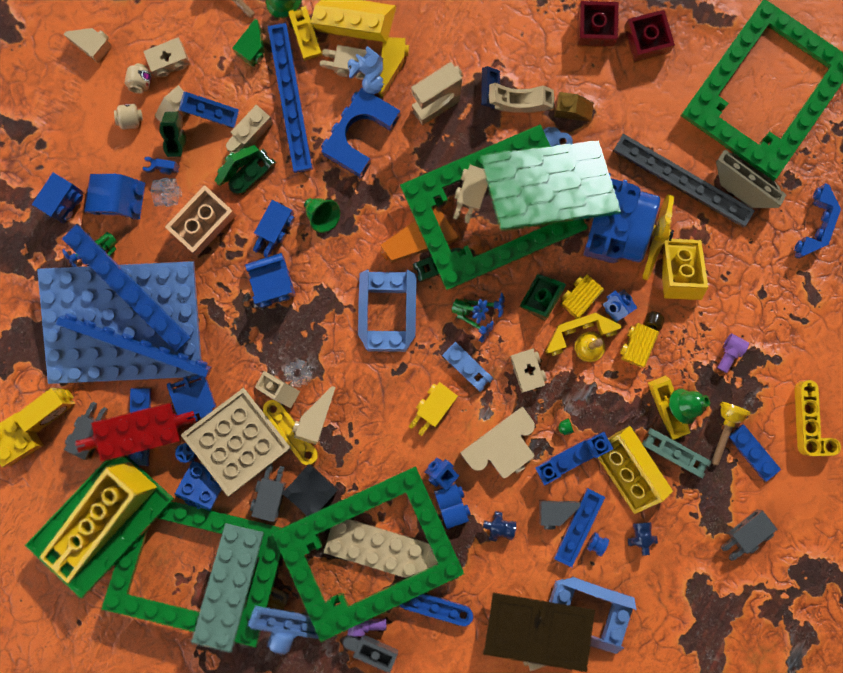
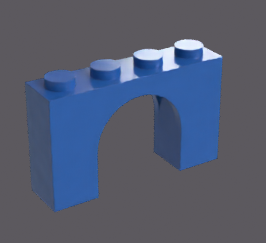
M361 87L359 92L356 91L351 98L352 103L349 108L346 107L341 114L342 119L339 124L335 123L330 138H326L321 146L323 156L359 178L363 177L371 164V160L352 148L347 142L346 136L350 126L358 120L368 119L391 131L401 116L400 110L374 94L367 93Z

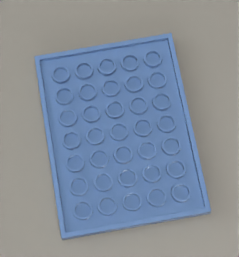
M194 261L119 265L191 337L177 351L169 346L90 266L37 269L48 384L184 378L198 375L56 325L58 317L72 314L78 317L77 320L83 322L85 320L96 323L97 327L112 328L115 330L114 333L120 335L122 333L133 336L134 340L139 342L145 340L151 342L152 346L156 348L160 346L168 348L173 354L182 353L188 355L190 360H202Z

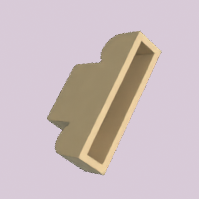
M520 407L461 451L460 454L474 470L484 469L489 460L503 478H507L513 472L518 474L526 468L524 464L534 457L533 452L521 438V435H529L533 432L535 428L534 422L526 410Z

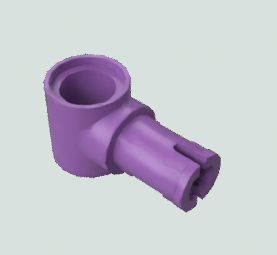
M731 333L723 345L725 354L717 368L728 373L734 360L744 355L749 342Z
M369 619L348 629V635L364 636L368 631H386V619Z

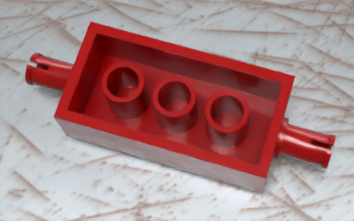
M169 402L94 421L91 423L94 433L93 437L76 440V446L85 444L78 447L77 451L80 453L96 448L100 460L105 461L178 442L181 440L178 430L179 426L196 423L195 417L187 419L194 416V411L176 415L174 414L172 403Z

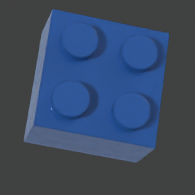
M53 172L32 205L64 224L65 221L71 218L75 206L82 201L84 192Z

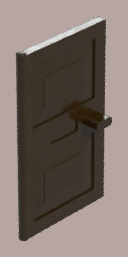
M493 592L483 655L587 672L595 610Z

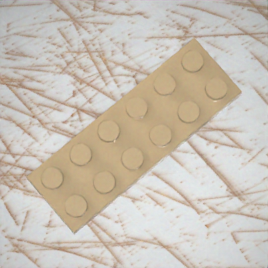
M352 519L331 527L323 552L404 578H408L438 564L429 543Z

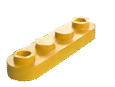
M275 400L267 401L263 407L264 414L291 447L290 449L299 461L305 465L315 463L318 458V452L312 443L294 438L295 432H292L295 421L281 403ZM272 406L277 407L275 413H272L270 410ZM307 451L312 453V457L310 459H307L305 457V453Z

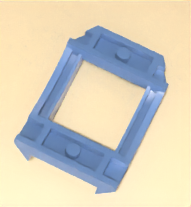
M369 269L360 273L358 337H360L367 351L406 352L416 335L417 274L409 270L407 272H369ZM369 292L406 293V331H368Z
M573 576L569 579L555 581L549 602L570 605L575 589L612 602L601 638L591 636L590 646L615 654L624 649L621 646L632 610H636L634 597Z

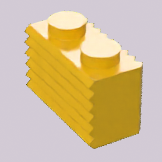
M586 275L584 278L580 276L573 284L576 287L571 292L567 290L560 298L563 300L560 305L576 319L580 318L604 291V288L589 275Z
M636 323L634 326L631 325L627 333L629 337L627 344L624 343L620 350V354H622L621 359L644 368L659 331L640 323Z

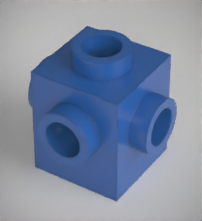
M615 290L607 296L608 300L602 304L614 322H618L637 309L632 297L625 290L619 293Z
M439 458L432 461L425 471L430 477L428 481L433 486L437 487L439 485L445 490L449 489L459 475L453 470L454 466L448 460L442 461Z

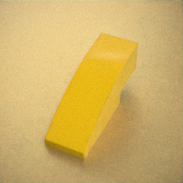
M663 376L648 382L658 411L671 439L674 440L689 434L688 424L678 421L670 410L669 400L674 392L671 379Z

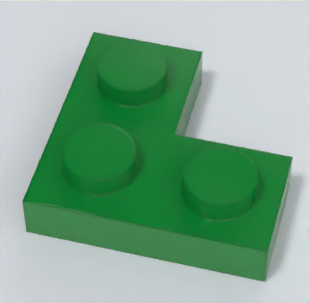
M252 145L248 148L243 147L235 154L233 152L225 158V164L217 171L218 175L214 181L219 186L228 182L240 167L245 166L256 156L259 149Z

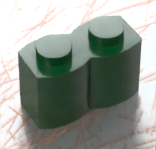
M178 111L165 112L159 126L160 134L164 139L163 150L167 157H181L186 144V135L182 130L183 119Z

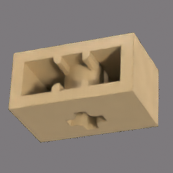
M179 37L143 51L150 70L155 77H165L169 72L183 70L187 65L191 64Z
M530 349L510 356L521 393L545 386L544 381H547L544 370H540L538 363H541L538 352ZM527 365H529L530 368L533 367L534 371L531 372V376L529 373H525L524 371L525 369H527Z

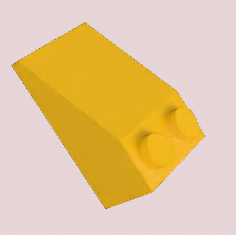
M665 240L663 244L662 265L664 298L703 299L708 289V281L701 240Z

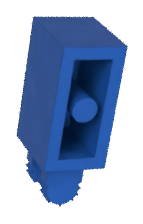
M271 200L254 232L258 239L253 247V251L258 252L265 240L269 244L264 250L263 256H270L274 246L282 243L285 239L286 233L284 232L286 228L290 227L294 222L295 217L293 216L294 212L292 209Z

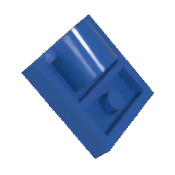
M192 461L175 492V496L185 500V503L189 506L211 511L222 488L203 464Z

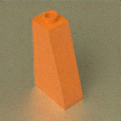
M435 206L432 210L447 244L456 242L459 236L438 206ZM416 221L380 245L382 248L380 251L381 255L386 261L389 259L391 263L429 251Z

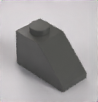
M539 500V524L544 526V529H556V526H561L580 507V502Z

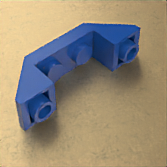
M825 183L816 188L813 194V205L825 209L821 217V228L817 230L815 239L805 237L798 240L794 251H796L795 258H800L829 245L841 211L829 184Z
M601 432L549 458L535 467L545 486L562 477V474L613 450V447L605 432Z

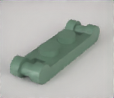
M650 428L648 431L649 436L642 443L645 448L703 479L706 467H709L711 464L710 460ZM656 438L660 440L658 447L653 445ZM696 460L700 462L697 468L693 467Z

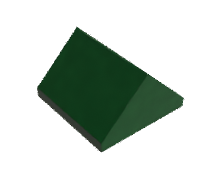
M537 274L519 307L545 321L551 314L566 284Z

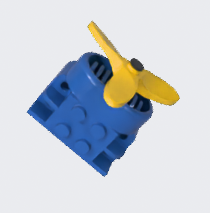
M611 178L621 214L595 217L593 219L583 255L609 263H617L621 258L640 263L644 259L650 238L653 236L643 274V280L648 281L665 240L668 241L669 239L671 241L674 230L671 231L670 226L674 196H666L656 225H654L660 206V197L642 192L638 186L627 183L628 180L619 181Z

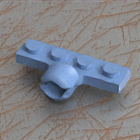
M255 606L248 624L252 629L271 631L267 647L278 654H287L296 636L319 639L309 615Z

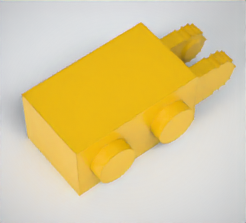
M440 382L438 385L433 384L427 392L430 394L427 400L422 399L417 405V416L408 426L412 429L417 425L421 417L427 422L419 430L418 434L420 436L424 434L430 424L436 427L458 397V395Z

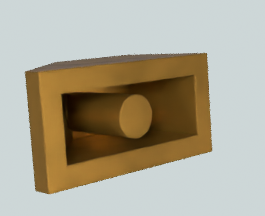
M559 92L556 99L554 117L591 122L594 102L578 94Z

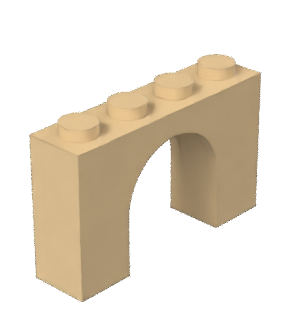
M452 62L411 87V93L417 101L412 104V111L421 125H424L460 102L463 73Z

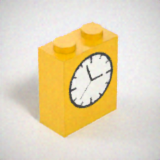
M50 388L13 417L24 432H39L74 406L75 403L72 400L74 397L67 389Z

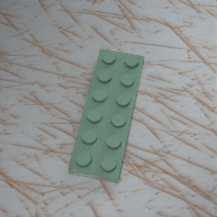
M225 523L191 643L232 652L264 532Z

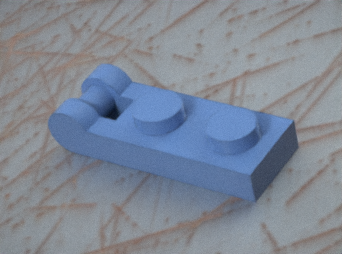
M456 342L442 355L480 393L485 389L484 386L494 379ZM478 373L481 374L483 377L476 381L474 377Z

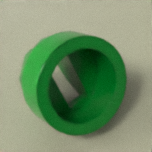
M569 418L559 423L558 428L561 434L569 435L574 433Z

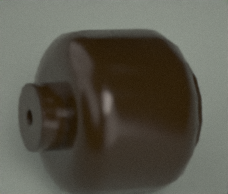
M658 312L647 313L644 325L660 331L664 324V317Z

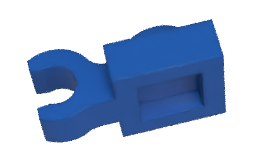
M145 157L144 159L146 162H151L150 167H143V170L147 173H152L159 169L163 174L172 175V172L178 173L179 165L175 161L155 160L151 157Z

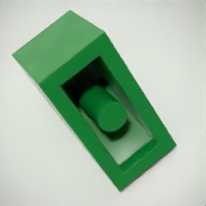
M256 19L253 20L232 48L235 55L252 67L256 63L259 64L264 57L261 27Z

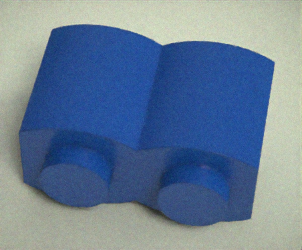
M455 483L448 490L444 488L434 490L447 529L469 522L468 517L471 516L468 505H463L461 498L465 496L461 486L457 487Z

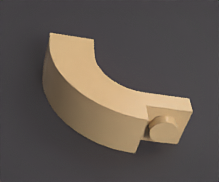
M493 83L489 84V103L495 105V109L507 112L545 111L554 109V90L546 86L530 89H512Z

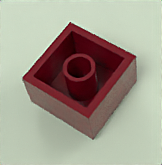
M580 2L577 12V46H615L618 40L619 2Z
M665 9L630 18L624 26L634 62L668 54L675 46Z

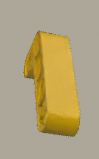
M812 380L798 382L795 386L798 451L806 456L837 455L841 450L840 442L834 438H821L818 385ZM804 387H808L809 391H804ZM806 404L810 406L809 413H806L804 409ZM807 423H810L811 425V431L809 433L806 431L805 428ZM809 442L812 444V450L810 452H808L806 448ZM828 442H830L832 446L829 452L826 449V444Z

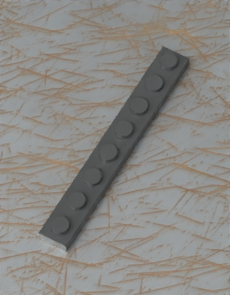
M625 134L621 136L613 150L614 153L743 228L746 227L755 211Z

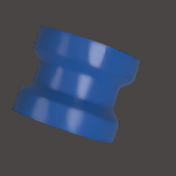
M187 443L180 444L176 448L175 456L180 462H192L197 457Z
M594 532L587 543L586 549L595 551L601 557L607 549L609 539L606 537L602 538L598 533Z

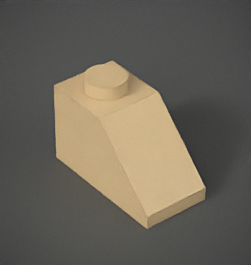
M90 28L66 31L64 33L70 42L97 63L100 62L112 47L108 41L109 37L101 30L97 32Z
M179 85L164 97L154 116L160 122L165 112L178 111L182 117L187 114L179 111L184 92Z
M266 371L262 373L255 386L259 391L289 408L292 407L300 393L299 390Z

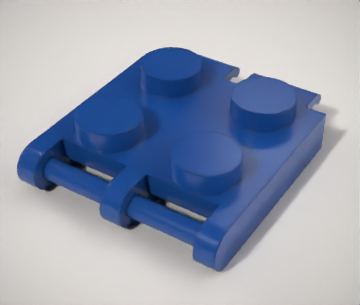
M196 375L190 378L184 377L182 381L173 384L171 382L167 383L177 415L194 411V416L187 419L195 417L196 421H199L198 413L202 419L216 407L206 377ZM201 378L199 381L190 383V381ZM185 384V386L173 389V387Z

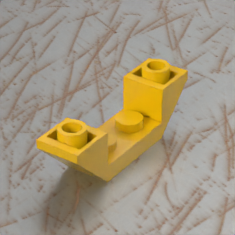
M597 313L566 322L556 327L545 352L546 354L551 353L552 356L563 353L562 349L567 347L562 335L563 332L566 336L576 332L575 328L582 326L583 329L594 326L593 322H595L600 336L606 335V337L617 334L616 330L621 329V325Z

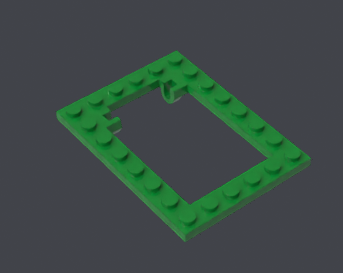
M762 0L680 116L774 181L842 85L843 52L768 0ZM768 26L829 69L781 138L768 132L761 142L757 144L720 118L722 111L729 103L718 95Z
M541 124L400 184L446 291L588 229L584 219L554 223L473 257L468 245L463 247L462 250L450 251L432 210L435 206L439 207L448 201L443 188L461 181L464 169L468 170L470 165L484 169L480 157L482 155L551 147Z
M416 466L272 532L321 642L464 575V571ZM406 493L438 564L351 605L348 604L344 593L334 595L325 601L305 557L311 550L322 547L317 534Z
M172 502L157 519L219 534L223 533L225 523L264 532L258 554L259 561L235 639L236 643L257 647L261 630L252 629L248 624L255 606L264 608L268 606L281 558V552L272 532L281 527ZM147 529L115 564L101 609L194 632L200 612L128 595L148 533Z

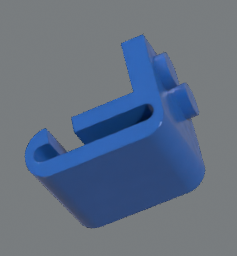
M90 174L84 212L93 215H100V213L103 215H121L140 220L145 182L121 174Z
M282 253L245 264L254 293V304L259 308L271 306L275 302H284L296 296Z

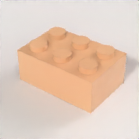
M204 185L165 228L192 253L198 256L231 222L236 214Z

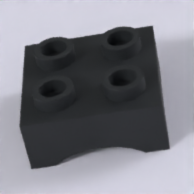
M308 464L282 494L308 516L321 510L338 489L317 469Z

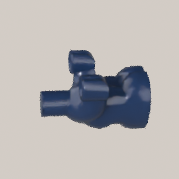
M495 511L492 522H483V528L491 532L489 534L490 541L496 542L499 536L509 540L514 539L516 522L503 520L502 512Z
M652 523L632 524L635 537L627 539L628 546L637 545L641 547L642 556L650 555L649 547L652 544H658L657 536H652L651 533Z

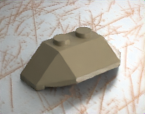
M724 150L716 161L721 186L739 198L743 203L751 208H779L786 194L781 191L778 184L739 156Z

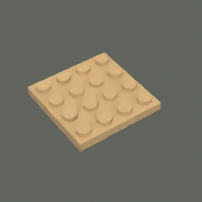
M244 388L181 434L182 438L228 497L291 448Z

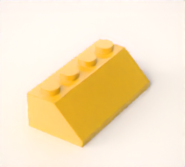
M321 0L315 5L311 24L318 32L387 43L396 5L362 0Z
M631 426L608 438L613 450L597 458L634 514L663 502L673 492Z

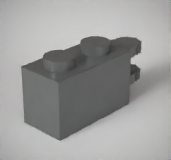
M95 402L90 404L85 415H81V417L76 419L73 433L65 440L66 446L64 450L83 460H90L96 448L78 453L77 448L85 444L76 446L75 441L93 437L94 433L91 423L104 419L108 412V409L103 407L97 418H93L92 416L97 408V403Z
M270 464L266 468L264 478L261 481L258 480L255 492H258L256 500L253 499L250 511H253L252 517L271 522L277 521L283 499L282 493L285 491L287 484L281 482L284 467L280 466L277 471L276 480L270 479L273 470V464Z
M756 509L727 533L731 538L721 548L723 551H727L735 544L738 546V549L729 556V559L733 561L744 553L755 552L759 548V544L770 540L778 529L764 511Z
M347 634L343 639L344 647L355 652L354 658L388 673L391 672L398 655V649L366 635L360 638Z

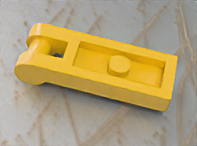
M306 6L301 7L297 11H288L304 61L321 56L322 53ZM304 17V20L297 22L298 18Z

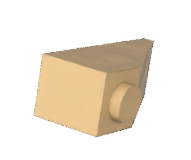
M332 386L301 416L300 421H295L292 432H295L294 438L315 445L318 443L336 387Z

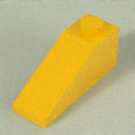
M388 37L387 43L382 42L381 57L383 58V71L380 77L383 78L384 85L379 92V98L385 96L405 63V56H409V45H406V38Z

